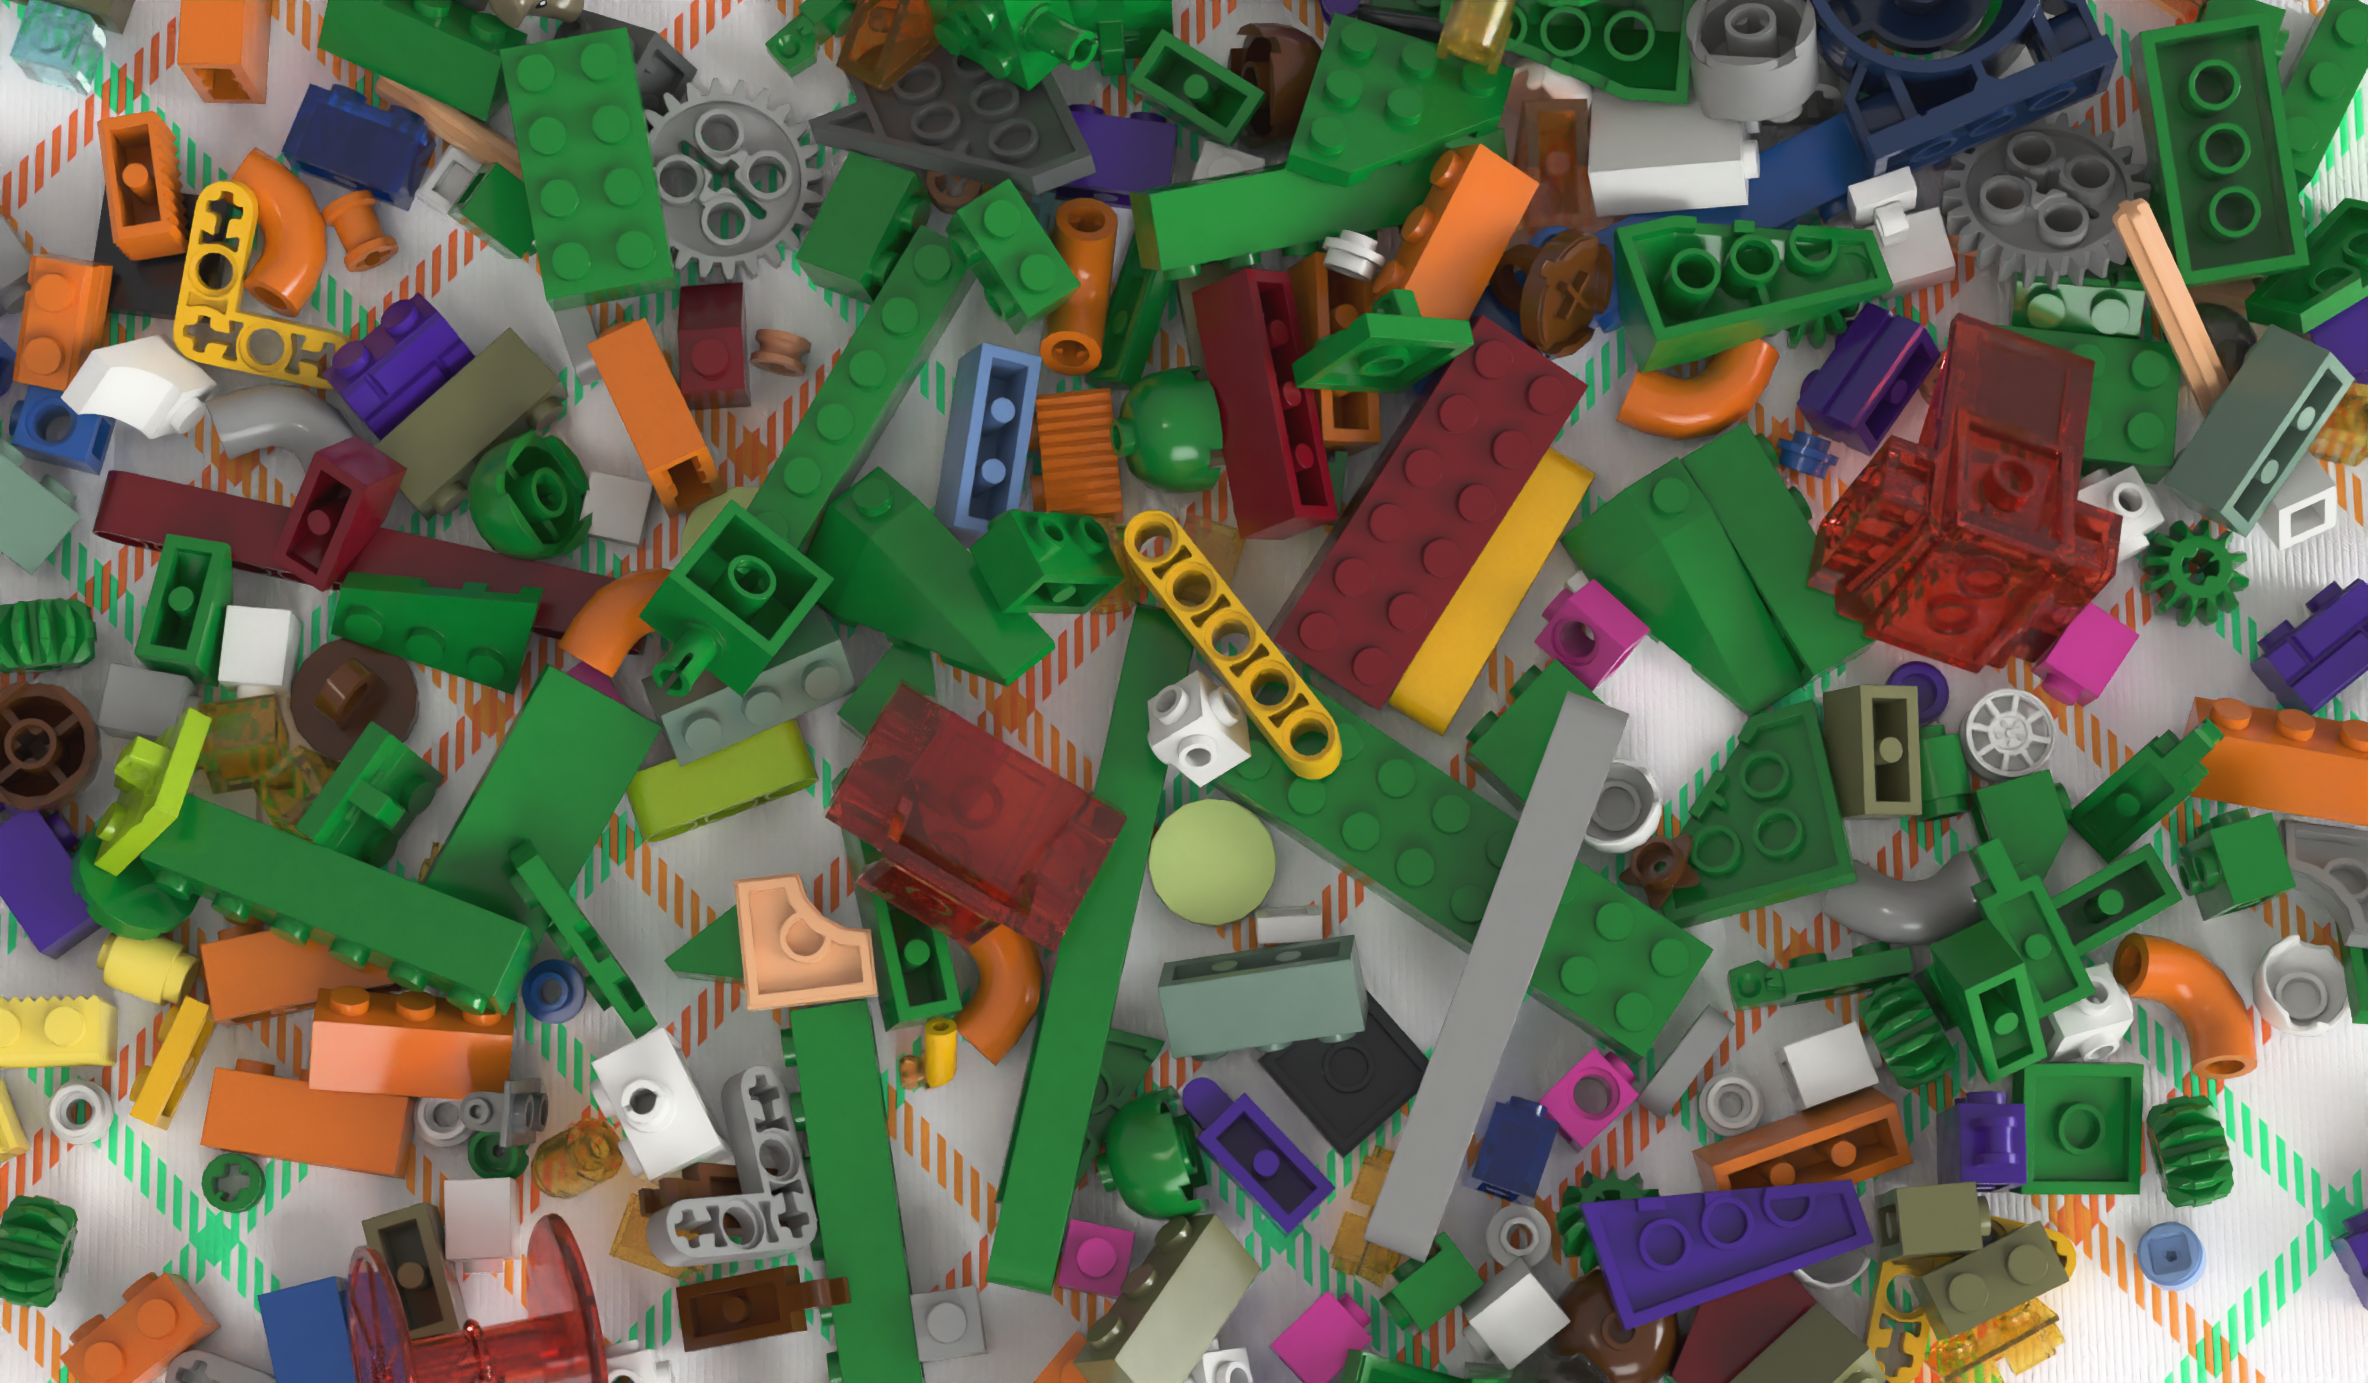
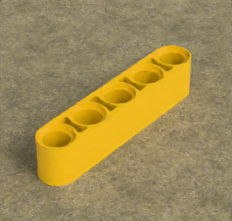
M1552 447L1548 448L1406 669L1388 701V706L1441 737L1444 736L1586 495L1597 473Z
M1147 510L1135 515L1125 529L1124 546L1136 574L1224 686L1235 695L1242 709L1286 765L1299 777L1309 780L1321 779L1330 775L1337 768L1342 757V744L1339 732L1331 715L1178 522L1168 513L1159 510ZM1162 536L1172 541L1170 549L1159 557L1149 558L1140 553L1142 545L1152 537ZM1200 584L1211 590L1209 597L1198 606L1188 607L1178 602L1180 593L1191 585ZM1230 633H1240L1250 639L1244 651L1235 656H1226L1216 650L1218 642ZM1269 682H1279L1289 688L1287 696L1276 705L1266 706L1255 700L1256 693L1260 687ZM1317 731L1328 737L1326 747L1315 755L1305 756L1294 750L1296 740L1306 732Z

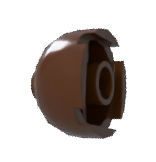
M1249 23L1240 27L1237 35L1247 36L1244 39L1242 48L1230 49L1227 69L1264 91L1267 96L1246 126L1247 135H1240L1238 139L1241 144L1250 150L1290 146L1293 143L1322 49L1312 36L1291 25Z
M27 681L12 683L1 689L0 803L27 812L58 810L80 798L95 780L102 759L101 733L88 707L65 688L54 684H30Z
M1595 1269L1570 1282L1557 1299L1560 1307L1571 1322L1549 1339L1550 1352L1561 1373L1572 1383H1658L1672 1366L1680 1341L1677 1313L1629 1330H1622L1600 1269Z

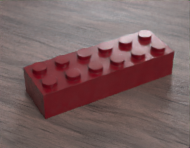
M1484 315L1470 317L1469 322L1474 345L1432 373L1266 631V635L1277 648L1366 706L1379 711L1589 386Z

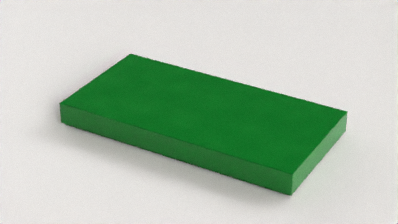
M546 663L426 873L421 885L528 926L539 945L546 933L545 929L549 927L552 919L541 904L530 910L517 893L508 878L518 871L508 853L530 839L569 892L662 726L553 665Z

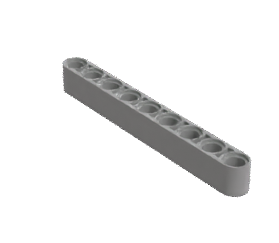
M1567 692L1363 1240L1425 1263L1621 740L1629 713L1573 692Z

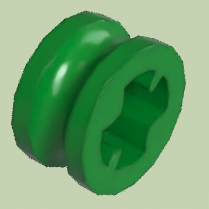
M227 1153L219 1155L209 1162L203 1172L201 1186L203 1195L212 1206L221 1211L238 1214L251 1210L260 1202L265 1193L266 1179L264 1171L256 1161L242 1154ZM241 1165L238 1174L249 1175V1188L240 1189L236 1201H226L230 1194L225 1191H219L218 1181L219 1179L229 1177L231 1166Z

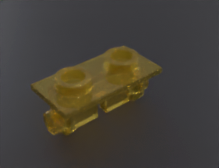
M1375 1145L1372 1156H1364L1350 1196L1351 1200L1370 1206L1368 1216L1365 1218L1345 1211L1329 1254L1335 1256L1331 1269L1352 1277L1357 1275L1371 1284L1383 1288L1387 1274H1391L1396 1270L1402 1254L1363 1240L1395 1154L1392 1150Z
M2036 1297L1959 1335L1939 1340L1937 1347L1925 1353L1923 1362L1942 1379L1938 1383H2005L1996 1365V1362L2005 1357L2011 1372L2018 1376L2046 1359L2057 1355L2056 1347L2065 1343L2060 1329L2055 1324L2060 1319L2058 1314Z

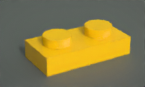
M185 996L181 1007L173 1006L168 1011L158 1033V1041L162 1042L163 1045L152 1067L145 1065L138 1073L132 1085L129 1100L134 1102V1105L129 1114L130 1116L152 1126L168 1130L218 1024L213 1021L211 1006Z

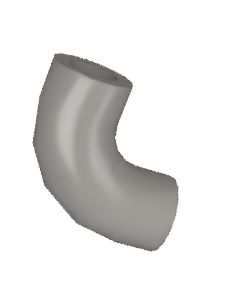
M268 383L233 390L205 401L229 460L261 448L271 446L285 448L297 457L306 475L315 452L357 435L340 410L307 389Z
M1960 851L1953 855L1936 874L1930 878L1918 881L1897 880L1883 875L1858 860H1853L1858 882L1829 889L1823 906L1826 916L1854 932L1887 944L1921 946L1938 942L1974 925L1982 919L1974 904L1977 901L1970 888L1981 881L1968 851Z

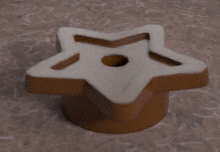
M1686 833L1672 840L1662 836H1651L1644 844L1634 849L1630 859V866L1619 875V880L1626 885L1643 888L1649 905L1654 909L1661 908L1674 889L1697 886L1700 879L1687 863L1693 845L1691 835ZM1665 863L1666 869L1661 873L1656 872L1657 866Z

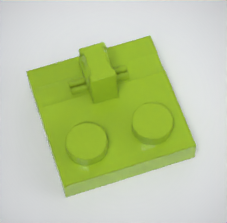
M188 707L179 716L177 723L168 727L154 742L136 736L120 752L114 768V773L117 774L114 780V787L119 789L120 793L117 801L108 807L96 829V836L101 838L102 842L93 865L117 877L177 819L206 738L211 718Z

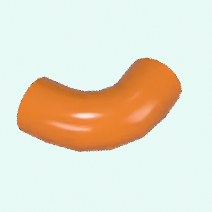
M254 147L231 179L246 184L254 192L258 201L257 224L264 234L263 251L245 278L244 286L258 302L280 315L295 318L315 291L327 261L326 224L310 188L284 164ZM227 191L222 200L243 212V207L233 203L234 194Z
M1076 198L1066 201L1058 208L1054 221L1052 243L1080 283V287L1066 304L1043 318L1039 353L1043 363L1056 373L1067 376H1080L1093 371L1100 363L1104 344L1118 220L1117 214L1109 205L1092 198Z
M1756 339L1712 355L1705 369L1692 377H1674L1658 370L1640 374L1638 368L1616 422L1644 434L1677 441L1716 435L1750 413L1769 385L1780 354L1767 342Z
M654 568L628 572L598 589L574 617L557 646L613 678L627 653L638 639L649 633L657 632L638 616L672 570Z
M985 885L956 913L945 932L970 954L977 964L979 973L978 986L975 993L952 1020L956 1022L957 1032L988 1061L997 1066L1018 1043L1038 1010L1044 971L1036 938L1032 931L1006 899L990 885Z
M2135 932L2126 935L2120 942L2113 961V976L2116 983L2123 985L2130 997L2162 1003L2177 1016L2185 1029L2189 1042L2192 1073L2197 1077L2221 1080L2244 1076L2257 1068V1055L2250 1019L2244 1000L2225 972L2201 952L2160 936Z

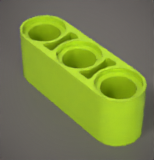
M791 719L682 767L674 758L639 771L628 786L626 795L643 843H654L791 795L818 782L819 777L798 719Z

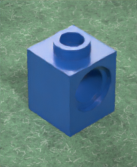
M29 385L25 399L16 402L10 416L9 434L13 437L11 444L28 459L100 476L117 419L99 414L78 415L61 399L64 392ZM70 416L72 423L67 435L57 441H47L46 430L49 424L58 417Z

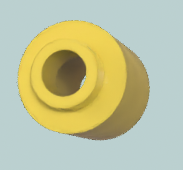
M113 932L103 942L97 959V968L104 971V985L161 1006H165L168 1002L182 1005L185 996L189 997L193 990L201 964L200 957L189 954L188 947L162 936L142 941L118 936Z

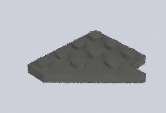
M934 28L841 62L846 80L856 102L808 120L816 144L849 152L851 150L866 156L996 186L1009 178L1018 191L1035 195L1096 173L1092 154L1052 72L1028 91L1006 78L1002 80L995 78L982 65L962 54L957 56L949 53L937 40Z

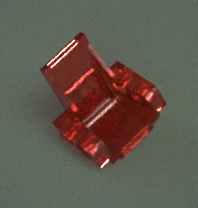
M1958 312L1950 322L1946 353L1918 444L1891 435L1825 515L1817 530L1806 586L1835 595L1836 611L1842 616L1862 622L1863 636L1978 674L1985 665L2003 669L2012 656L2035 663L2116 575L2123 516L2077 500L2095 361Z
M901 677L822 813V816L875 848L855 883L966 948L975 944L1002 923L1052 952L1057 948L1127 820V815L1122 808L1088 788L1083 790L941 706L935 697Z

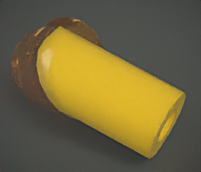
M937 1017L925 1023V1049L920 1050L919 1056L904 1055L898 1062L901 1087L906 1090L923 1087L924 1092H928L947 1085L954 1079L957 1071V1025L955 1021L945 1017Z

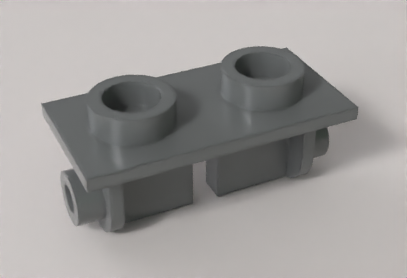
M541 1078L505 1080L504 1093L476 1091L468 1094L461 1102L459 1109L460 1118L463 1124L471 1130L500 1133L499 1147L506 1148L536 1143V1132H543L548 1117L547 1093H540Z

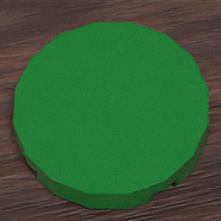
M97 827L89 831L71 860V884L76 896L80 892L83 900L89 905L85 911L97 924L118 936L142 941L158 938L161 933H167L171 930L173 932L182 926L193 912L200 896L192 893L189 900H182L157 888L153 884L155 877L139 858L142 852L117 877L93 865L102 839L96 836Z

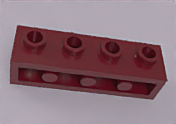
M1245 268L1192 292L1197 330L1200 335L1207 375L1214 389L1220 412L1223 435L1221 451L1225 461L1233 501V511L1240 539L1285 540L1339 519L1313 389L1296 388L1292 363L1306 353L1289 272Z

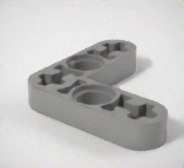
M752 1066L730 1077L724 1083L721 1092L722 1108L742 1194L684 1199L655 1212L649 1219L646 1228L647 1242L651 1252L665 1265L685 1267L777 1258L809 1245L815 1238L817 1231L816 1213L787 1091L781 1078L767 1066ZM750 1095L757 1096L759 1101L751 1100ZM766 1126V1130L760 1133L757 1132L756 1129ZM761 1145L768 1147L775 1154L779 1168L777 1176L771 1175L762 1166L759 1155ZM781 1189L782 1193L772 1196V1191ZM725 1213L731 1214L740 1223L743 1235L741 1244L734 1243L726 1235L723 1228ZM779 1220L787 1221L789 1227H781ZM699 1226V1236L689 1241L686 1237L677 1236L675 1229L679 1231L692 1230Z

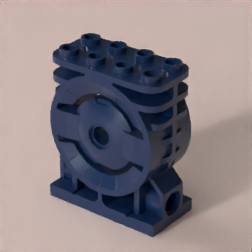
M1809 0L1815 11L1818 52L1827 65L1844 81L1850 84L1844 99L1843 118L1863 160L1862 170L1867 180L1906 166L1910 167L1911 173H1915L2107 91L2118 58L2108 34L2101 36L2085 0H2002L2000 10L1994 22L1975 44L1955 56L1934 60H1914L1897 57L1875 49L1866 44L1865 41L1874 38L1892 50L1912 55H1928L1942 51L1960 43L1973 34L1983 21L1991 0ZM2044 12L2054 15L2055 17H2052L2047 20ZM2026 46L2034 65L2005 78L1997 79L2008 70ZM1862 92L1870 95L1868 97L1860 99ZM1942 104L1927 110L1924 116L1917 114L1914 107Z

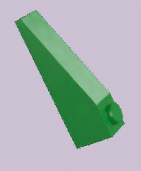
M1441 0L1440 23L1548 66L1554 71L1574 77L1623 100L1687 104L1691 66L1686 35V19L1696 0H1599L1581 7L1570 5L1549 7L1535 0Z
M1673 215L1616 228L1613 233L1620 318L1640 374L1706 358L1891 292L1894 287L1873 230L1799 224L1793 230L1755 227V221L1734 219L1732 225L1697 223L1696 216Z
M1675 457L1623 489L1560 538L1559 542L1578 570H1582L1589 582L1595 579L1651 629L1647 636L1657 644L1661 641L1691 665L1692 672L1749 717L1761 713L1805 684L1713 508L1678 457Z
M877 466L829 504L806 557L834 578L815 604H818L836 622L854 629L858 624L885 633L888 642L904 648L908 643L927 649L939 654L941 661L945 664L1006 687L1056 648L1054 640L1028 613H1002L972 554L915 495L881 467Z

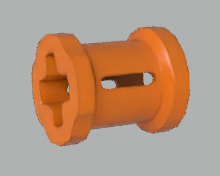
M360 190L346 194L328 204L321 213L325 224L334 227L347 254L343 262L349 272H363L375 268L388 261L399 250L396 239L392 236H386L373 209L376 206L377 200L371 190Z

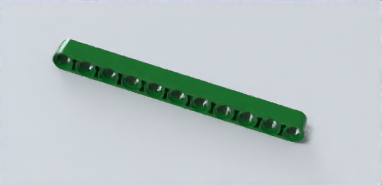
M1137 603L987 1270L986 1282L1051 1296L1168 769V764L1163 763L1157 758L1148 742L1147 734L1150 731L1147 701L1158 695L1165 687L1174 685L1188 676L1194 646L1164 608Z

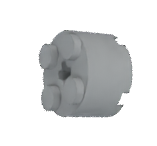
M1697 0L1691 7L1686 19V35L1694 92L1701 102V109L1705 116L1714 120L1763 121L1769 119L1775 123H1787L1796 119L1802 112V104L1814 93L1820 79L1816 20L1812 3L1809 0L1807 2L1804 0Z

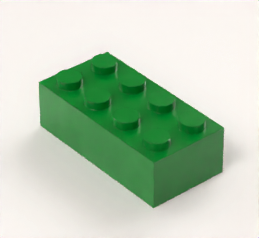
M2269 10L2139 32L2129 42L2157 222L2187 289L2295 272L2310 265Z
M621 27L499 49L545 297L552 311L556 312L678 289L634 52L627 28Z

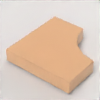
M799 873L734 880L746 1003L749 1012L879 996L871 929L844 927L822 916L807 898Z

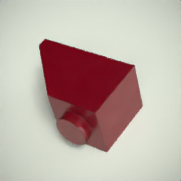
M744 283L681 286L677 330L681 394L689 410L751 407Z
M357 435L315 452L271 559L319 591L324 592L328 590L384 523L407 468Z

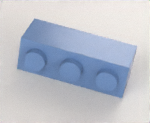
M982 342L958 359L934 516L966 549H969L988 531L987 525L994 517L1007 510L1019 509L1042 362L1041 356Z

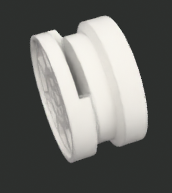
M2013 688L2000 689L1985 695L1965 714L1958 729L1967 768L1981 780L1992 784L2003 783L2033 774L2048 760L2056 741L2055 723L2046 705L2031 693Z

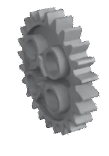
M713 78L709 95L701 96L697 87L692 82H689L686 85V102L680 104L668 92L663 95L662 102L666 115L661 116L652 110H645L647 126L651 130L649 137L670 248L674 253L678 254L675 262V272L680 274L689 262L692 261L698 263L699 281L705 282L712 267H720L725 283H731L735 266L742 265L748 276L753 280L758 276V259L762 257L775 269L780 267L782 260L777 248L779 245L793 252H797L800 249L801 243L792 231L793 228L803 231L810 230L814 220L802 209L820 207L823 197L816 192L808 190L807 186L823 181L824 171L806 167V163L814 159L820 149L818 145L800 146L798 141L806 133L808 125L806 122H802L790 127L787 126L785 120L791 108L788 102L779 106L773 112L766 107L769 99V89L764 88L754 100L746 98L744 80L739 79L732 95L723 94L719 79ZM715 123L724 124L734 132L736 143L728 150L716 151L704 143L701 132L708 125ZM683 142L690 145L699 158L707 164V167L718 175L723 174L727 169L733 172V189L740 196L764 210L765 218L760 220L754 217L744 203L730 189L723 187L717 193L709 188L712 179L711 173L694 159L681 153L678 145ZM770 165L776 168L782 175L783 186L776 192H761L751 184L749 178L750 171L756 166ZM669 170H684L693 178L695 188L687 196L680 198L672 197L661 187V176ZM718 211H730L740 219L742 232L732 239H720L710 231L707 223L708 218Z
M2061 112L2057 117L2055 124H2046L2045 119L2041 118L2030 125L2020 127L1966 150L1965 153L1962 152L1951 157L1950 170L1944 173L1941 215L1947 216L1946 233L1947 235H1959L1957 251L1960 254L1977 250L1975 267L1978 270L1989 266L1993 262L1998 264L1999 281L2003 282L2015 271L2022 273L2023 288L2029 289L2036 276H2045L2050 290H2056L2059 276L2068 275L2077 287L2083 286L2086 269H2089L2100 278H2104L2107 276L2109 260L2120 265L2126 263L2127 251L2112 221V217L2118 211L2117 205L2124 200L2133 201L2142 198L2149 202L2151 185L2143 183L2145 166L2144 164H2130L2133 151L2131 146L2112 149L2115 132L2112 130L2098 137L2091 135L2092 120L2086 119L2075 129L2068 127V116L2064 112Z

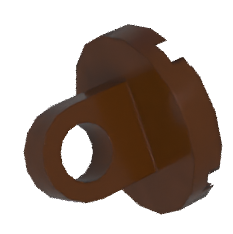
M1574 228L1559 232L1542 249L1532 245L1519 244L1504 251L1489 280V284L1494 296L1504 307L1520 314L1521 333L1527 344L1533 349L1556 358L1573 355L1592 338L1596 329L1588 326L1593 320L1595 312L1603 315L1605 309H1607L1614 280L1612 255L1607 245L1598 242L1599 240L1597 239L1601 238ZM1514 265L1521 268L1527 276L1523 288L1517 283L1514 276Z
M341 638L323 644L303 661L292 682L290 710L297 731L317 753L341 763L371 721L391 733L400 742L404 743L408 740L419 718L418 684L413 670L401 657Z

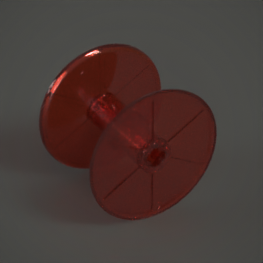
M550 1213L542 1216L533 1227L526 1258L528 1318L481 1327L475 1319L470 1318L463 1323L462 1330L414 1339L410 1338L399 1292L385 1260L374 1248L367 1245L357 1246L351 1256L347 1283L349 1343L355 1383H609L605 1347L594 1292L582 1253L567 1223L558 1214Z

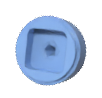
M2164 1222L2151 1227L2142 1236L2137 1247V1261L2141 1271L2153 1285L2166 1291H2180L2195 1284L2202 1276L2206 1266V1252L2198 1236L2189 1227L2176 1222Z

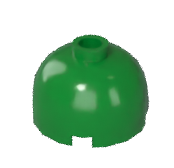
M1197 365L1170 368L1146 375L1132 385L1121 404L1119 418L1113 419L1111 422L1110 438L1115 455L1117 457H1124L1129 471L1143 485L1160 493L1185 494L1208 491L1214 488L1219 479L1221 468L1209 469L1210 451L1222 449L1223 435L1220 412L1214 389L1209 379L1197 381L1195 375L1201 370Z
M528 431L510 437L486 452L476 464L468 486L470 514L480 536L494 551L514 559L528 561L553 559L573 552L584 543L592 525V513L580 520L583 508L582 495L586 494L587 490L590 491V487L578 457L561 439L553 435L542 438L536 435L538 431Z
M1172 1085L1146 1092L1129 1100L1112 1117L1105 1132L1106 1152L1096 1155L1097 1168L1105 1191L1109 1193L1118 1190L1129 1209L1143 1218L1162 1222L1170 1221L1179 1216L1187 1218L1204 1213L1210 1207L1209 1199H1197L1195 1188L1208 1185L1206 1172L1188 1114L1175 1117L1169 1104L1171 1101L1181 1099L1177 1090Z

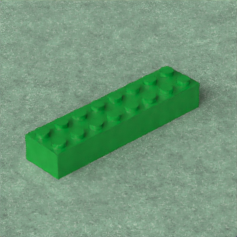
M1305 681L1304 683L1331 715L1339 732L1342 744V757L1339 765L1330 775L1312 780L1296 775L1247 715L1251 757L1208 783L1469 955L1519 821ZM1269 682L1264 686L1256 701L1266 706L1276 705L1287 696L1289 688L1279 682ZM1317 731L1306 732L1296 740L1294 750L1305 756L1315 755L1326 747L1328 737ZM1576 859L1526 993L1636 1065L1645 1057L1714 949Z

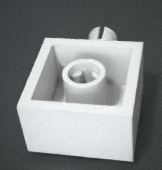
M663 1026L591 1062L598 1079L590 1082L589 1087L605 1118L610 1117L614 1124L620 1121L627 1138L617 1143L635 1178L639 1176L642 1182L649 1180L659 1187L658 1180L662 1178H682V1169L697 1162L715 1164L733 1155L677 1039Z

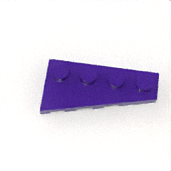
M1852 1179L1577 1203L1622 1330L1632 1329L1874 1243Z

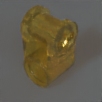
M1455 0L1447 16L1435 57L1445 60L1449 55L1486 66L1487 74L1496 76L1514 21H1511L1516 0Z

